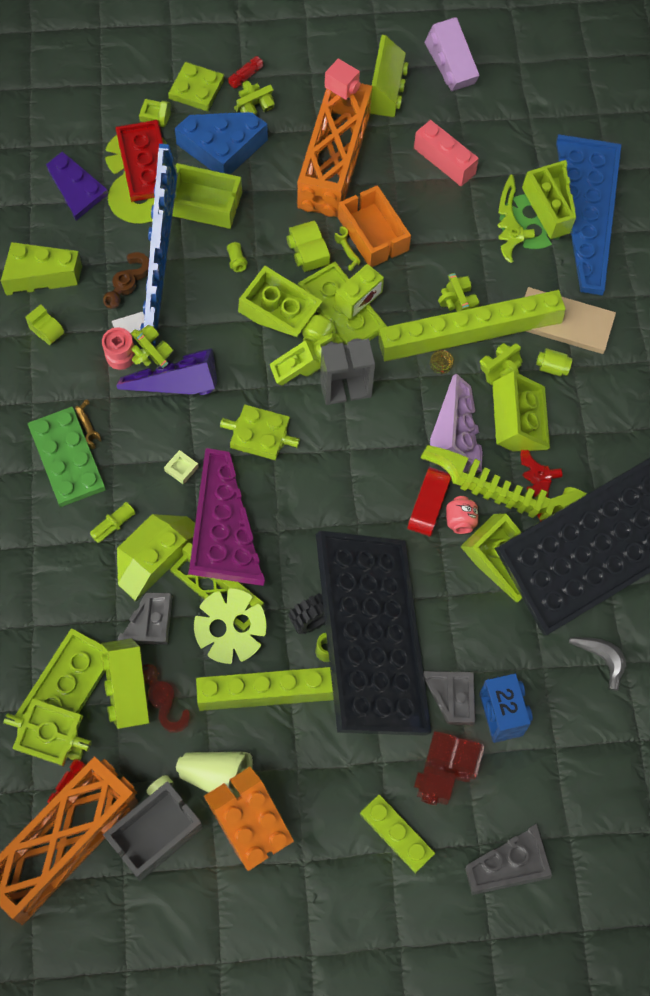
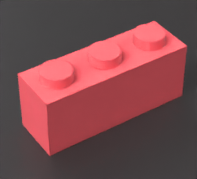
M432 120L416 131L414 149L458 185H464L476 174L479 158Z

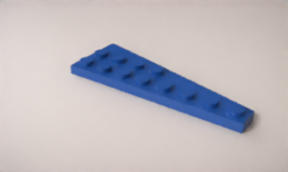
M558 134L556 141L559 162L567 160V175L570 178V192L573 195L576 220L571 230V238L580 292L603 295L606 283L621 144Z
M159 144L157 175L154 187L155 198L151 209L153 222L152 227H149L148 240L151 241L148 279L146 282V301L143 304V314L145 317L144 323H141L140 330L147 325H151L158 331L178 172L169 144ZM156 338L151 342L152 345H156Z

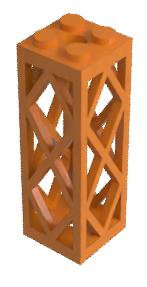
M360 83L355 94L352 93L348 97L349 99L346 100L326 88L297 182L298 209L306 212L321 213L329 217H338V203L346 199L370 117L371 85ZM332 113L340 114L341 116L337 118L335 121H333L331 115ZM347 120V122H345L342 126L336 129L339 125H341L344 121ZM350 128L352 132L351 141L343 147L339 136ZM333 141H335L336 146H337V148H338V152H337V153H335V150H334L333 145H332V143H331V142H333ZM327 146L331 158L319 166L317 161L320 151ZM334 164V167L332 169H330L327 173L322 175V173L326 169H328L331 165ZM337 173L339 177L338 183L328 181Z
M94 756L0 853V907L21 925H24L98 847L105 839L103 834L131 812L139 803L135 797L137 792L134 790V786L124 777L119 780L115 768L107 760L103 759L100 762ZM101 789L99 793L83 797L87 792ZM106 798H107V802H106L104 814L102 815L103 809H104V805H105V801H106ZM98 800L94 821L70 828L75 807ZM67 813L63 830L60 831L64 815ZM53 828L52 834L46 835ZM87 831L83 835L68 839V836ZM50 842L49 845L33 849L34 846ZM73 845L71 849L64 855L65 847ZM57 850L54 866L51 869L54 853ZM47 853L42 875L19 883L25 859ZM16 866L12 884L8 886L11 871ZM34 886L33 888L17 892L18 890ZM23 898L18 904L15 902V900Z

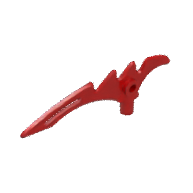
M521 450V464L530 468L529 471L524 472L522 475L533 483V486H528L527 490L529 488L535 490L534 497L541 490L547 492L545 497L548 498L551 479L562 478V469H549V466L536 462L529 450Z

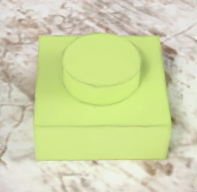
M179 450L166 464L164 470L184 485L199 466L197 462Z

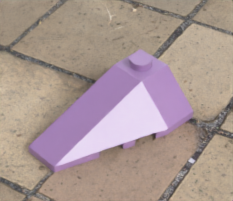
M455 374L450 382L430 438V446L450 450L468 457L463 472L468 471L474 459L479 460L480 464L476 473L482 472L483 452L481 445H477L475 434L479 433L478 425L474 424L472 413L475 412L472 389L466 381L458 374Z

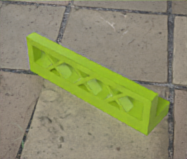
M188 542L182 548L183 556L172 566L170 572L204 600L216 591L226 594L229 588L239 589L252 595V599L246 609L259 603L263 611H265L264 603L239 582L209 578L213 581L214 589L202 590L199 587V579H206L208 577L184 575L179 571L187 561L190 562L192 544ZM235 618L233 622L243 632H246L251 624L250 619L243 623L238 618Z

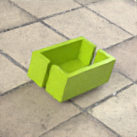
M177 163L178 178L173 216L231 229L242 195L241 177Z

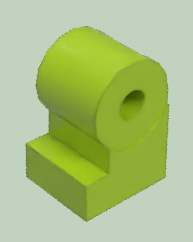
M41 304L25 317L29 329L49 345L64 334L62 326L48 314Z

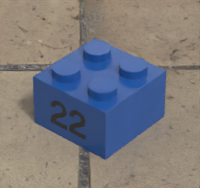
M516 673L485 680L479 695L493 743L522 737L530 726V721L533 720L529 705L525 706L524 703L525 689L522 681H518Z

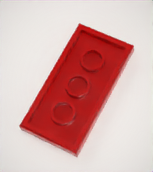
M158 120L115 127L131 202L155 198L154 187L157 175L159 144H163Z

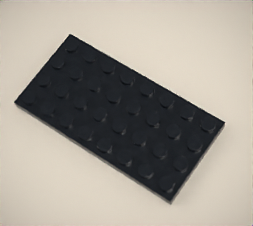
M650 457L495 547L498 556L543 636L552 633L650 573Z
M320 530L316 533L337 733L421 736L430 734V718L405 540Z

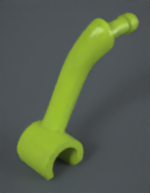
M342 226L339 230L342 235L335 233L334 238L338 244L342 245L349 259L353 261L348 266V270L351 271L356 264H360L361 260L347 242L348 230Z

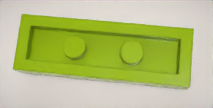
M380 795L360 812L365 821L414 873L434 856L435 852Z

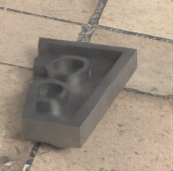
M537 824L521 835L511 838L499 848L491 850L466 865L465 868L472 895L550 879L552 876Z

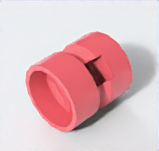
M120 327L108 330L102 338V346L107 363L112 368L118 370L129 368L134 363L132 358L135 355L131 350L134 345L130 332Z

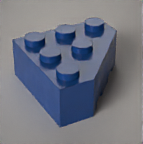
M252 112L189 115L176 126L175 136L176 144L211 171L231 175L268 140L267 123Z

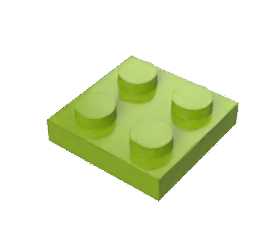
M185 62L168 93L169 99L209 111L224 82V74Z

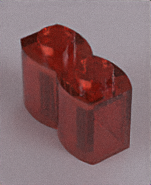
M434 731L425 766L430 767L429 771L444 775L445 772H450L455 775V779L470 782V779L475 780L478 775L485 746Z

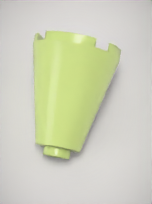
M187 752L178 759L176 771L179 772L181 779L208 793L225 783L234 796L238 798L240 794L231 784L230 779L248 767L252 768L253 762L251 754L247 752Z

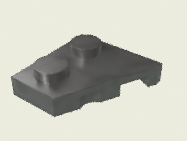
M424 671V680L447 724L474 725L473 672Z

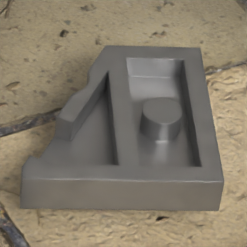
M146 593L140 601L139 608L130 617V623L126 630L118 636V640L132 638L137 644H168L173 598L171 593Z

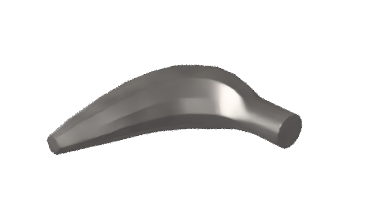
M571 637L569 640L570 644L594 653L605 660L610 670L608 689L618 691L620 679L626 667L625 656L619 647L603 639Z

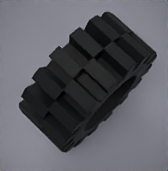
M318 593L315 597L313 595L310 596L306 601L305 599L302 600L301 604H296L295 608L291 609L290 613H288V617L298 634H306L308 631L310 633L314 629L321 628L320 626L325 625L322 594Z

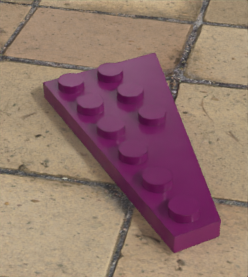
M206 448L188 575L263 586L265 579L263 573H261L259 557L253 545V536L245 507H243L241 501V492L236 483V474L230 452Z

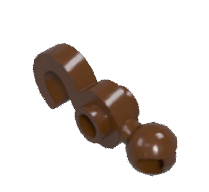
M133 252L127 255L129 264L140 263L142 267L120 271L114 275L112 279L114 290L107 292L103 297V303L107 308H117L121 303L120 296L128 295L135 290V280L143 279L148 275L149 259L146 255L140 252Z

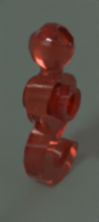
M152 664L143 665L144 683L150 685L148 697L154 707L160 708L158 718L161 726L169 732L177 733L184 730L190 721L189 710L185 709L178 722H170L167 719V715L174 702L175 694L173 688L169 683L157 679L159 672L156 666Z

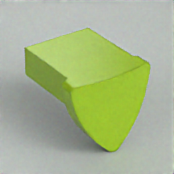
M145 99L139 114V120L141 122L158 120L159 126L165 127L171 114L170 102Z

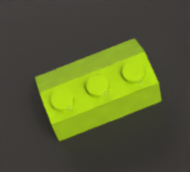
M381 35L372 81L370 114L395 117L396 109L401 108L402 96H399V92H404L405 79H402V76L407 75L408 62H405L406 53L386 35Z
M515 371L493 381L496 444L511 451L550 449L545 386Z

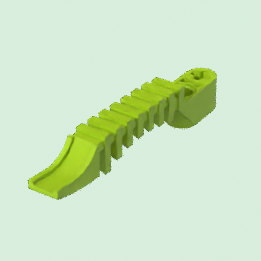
M427 445L421 455L422 459L443 467L451 476L453 484L461 486L460 489L464 491L470 489L472 494L476 496L480 493L486 500H489V498L495 499L494 503L499 505L501 502L505 503V507L509 509L512 507L517 508V512L521 514L527 512L531 518L541 513L539 519L543 520L552 515V512L559 511L587 494L579 489L567 487L564 489L563 495L547 498L545 497L547 492L541 490L533 499L532 496L535 490L531 488L521 496L520 493L523 487L519 485L512 492L509 491L511 482L507 480L501 487L497 486L500 479L498 475H494L490 482H486L490 469L484 467L478 478L474 477L480 461L474 459L467 473H464L463 470L468 457Z

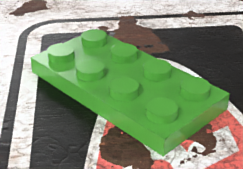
M73 407L27 423L60 507L106 490Z

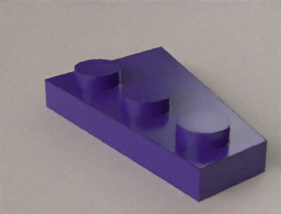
M61 152L46 164L48 172L63 195L76 221L108 195V191L103 185L64 152Z

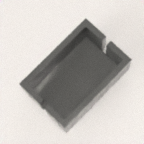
M353 339L347 345H343V343H329L321 347L320 382L326 405L346 402L347 399L342 379L345 378L351 401L372 397L375 361L369 339Z
M167 781L103 835L137 879L141 881L202 830L203 826L187 804L184 805L182 798Z

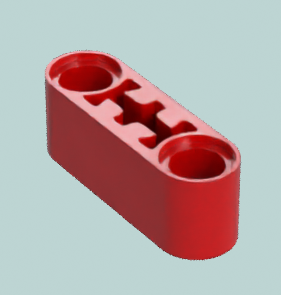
M432 467L428 468L407 527L408 530L431 537L451 480L449 473Z

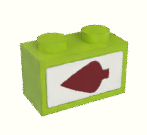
M366 264L335 291V307L352 320L383 292L384 277L370 265Z

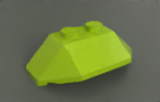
M152 514L117 547L118 586L133 600L137 601L183 556L182 548L188 542L193 543L195 523L187 516Z

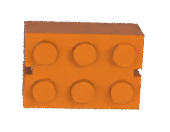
M378 185L360 193L359 211H357V195L338 203V219L342 226L347 228L348 235L368 265L374 267L387 261L389 255L391 258H394L409 251L411 234Z
M251 767L230 779L231 784L240 794V797L236 798L225 783L204 795L236 855L247 871L268 859L267 853L270 851L274 855L294 841L262 780Z

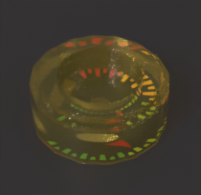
M439 350L432 354L430 367L438 374H445L452 369L454 359L449 352Z

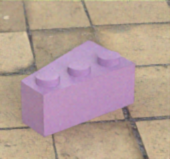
M457 17L433 24L424 43L442 73L445 83L451 91L475 84L479 73Z

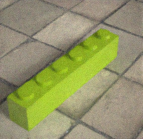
M330 667L196 678L199 711L334 700Z

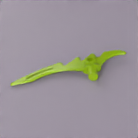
M512 174L505 184L499 204V214L506 216L498 224L499 228H505L498 238L507 240L501 246V250L505 259L510 263L513 262V248L518 243L524 242V239L534 238L535 236L534 229L523 230V227L518 224L513 214L512 200L516 187L514 175ZM509 187H512L508 199V205L505 206L507 192L509 190Z

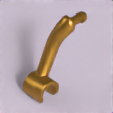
M86 399L80 406H76L75 409L87 432V444L90 449H95V445L91 440L97 439L101 442L99 433L93 430L90 420L83 411L90 403Z

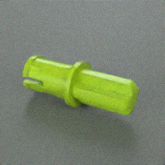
M125 502L114 513L106 515V519L90 532L91 537L97 543H100L113 531L120 530L119 526L135 515L134 509Z

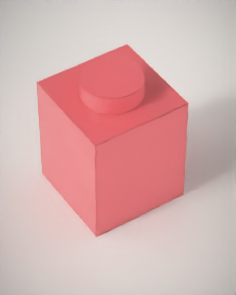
M337 59L325 72V88L346 100L352 93L355 94L360 87V71Z

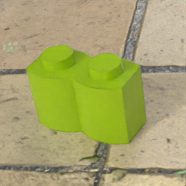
M315 220L289 228L287 243L290 249L294 248V258L298 267L301 266L303 271L307 272L330 265V254Z

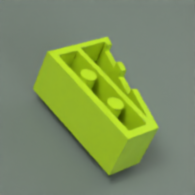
M567 160L528 171L522 186L524 193L550 239L569 234L576 220L573 195L570 192L569 186L570 178L567 175L566 169Z
M11 242L1 278L6 296L13 295V292L27 290V292H34L38 288L49 287V289L78 285L82 270L79 251Z
M132 638L101 643L103 655H101L102 667L106 671L107 681L104 682L106 695L110 696L111 706H108L110 722H114L118 729L148 724L149 719L140 646Z

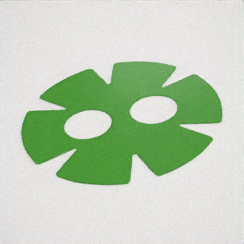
M526 194L514 197L513 200L518 208L512 205L513 214L518 224L523 227V230H526L530 224H537L542 229L540 236L524 239L523 247L541 249L552 245L538 216L527 218L523 215V208L532 206ZM500 214V221H501L506 215Z

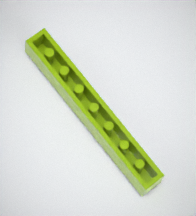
M555 290L379 328V345L385 362L535 328L561 324L566 309L560 291Z

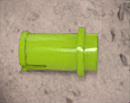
M238 242L230 243L227 246L231 260L229 263L230 268L234 272H242L246 269L247 260L243 257L241 245Z

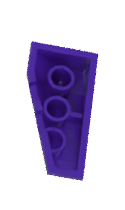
M211 348L182 356L183 360L175 364L167 361L168 364L164 368L158 366L155 371L147 368L120 377L116 385L117 389L179 394L199 393L200 395L211 393L217 384L213 350Z

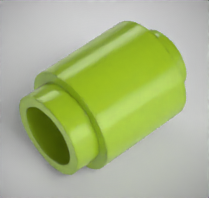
M546 348L544 352H539L536 365H539V371L560 377L561 375L567 376L571 368L572 358L567 357L568 355Z

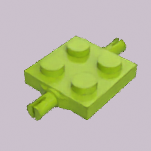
M245 404L240 417L236 421L222 418L220 423L221 428L233 430L230 448L276 460L279 450L284 444L298 448L300 438L287 435L286 430L289 424V416Z
M33 698L22 718L7 713L5 716L8 719L4 718V724L17 727V738L12 749L63 767L73 747L88 752L90 747L86 745L91 746L92 743L91 740L78 737V728L83 718L81 714Z

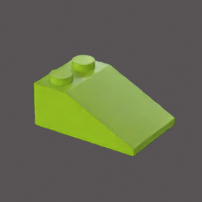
M264 266L239 298L238 312L257 324L298 337L323 301L267 266Z
M493 514L460 547L479 569L515 602H519L522 597L498 556L495 547L518 535L521 531L507 514Z

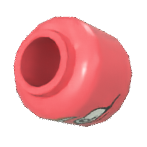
M466 496L455 497L454 501L448 503L446 507L447 526L457 534L472 532L479 522L477 504Z

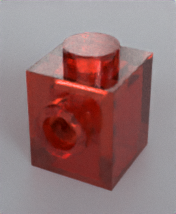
M425 766L423 773L418 772L414 788H418L417 797L422 798L421 801L426 804L437 805V803L447 805L451 797L456 774Z

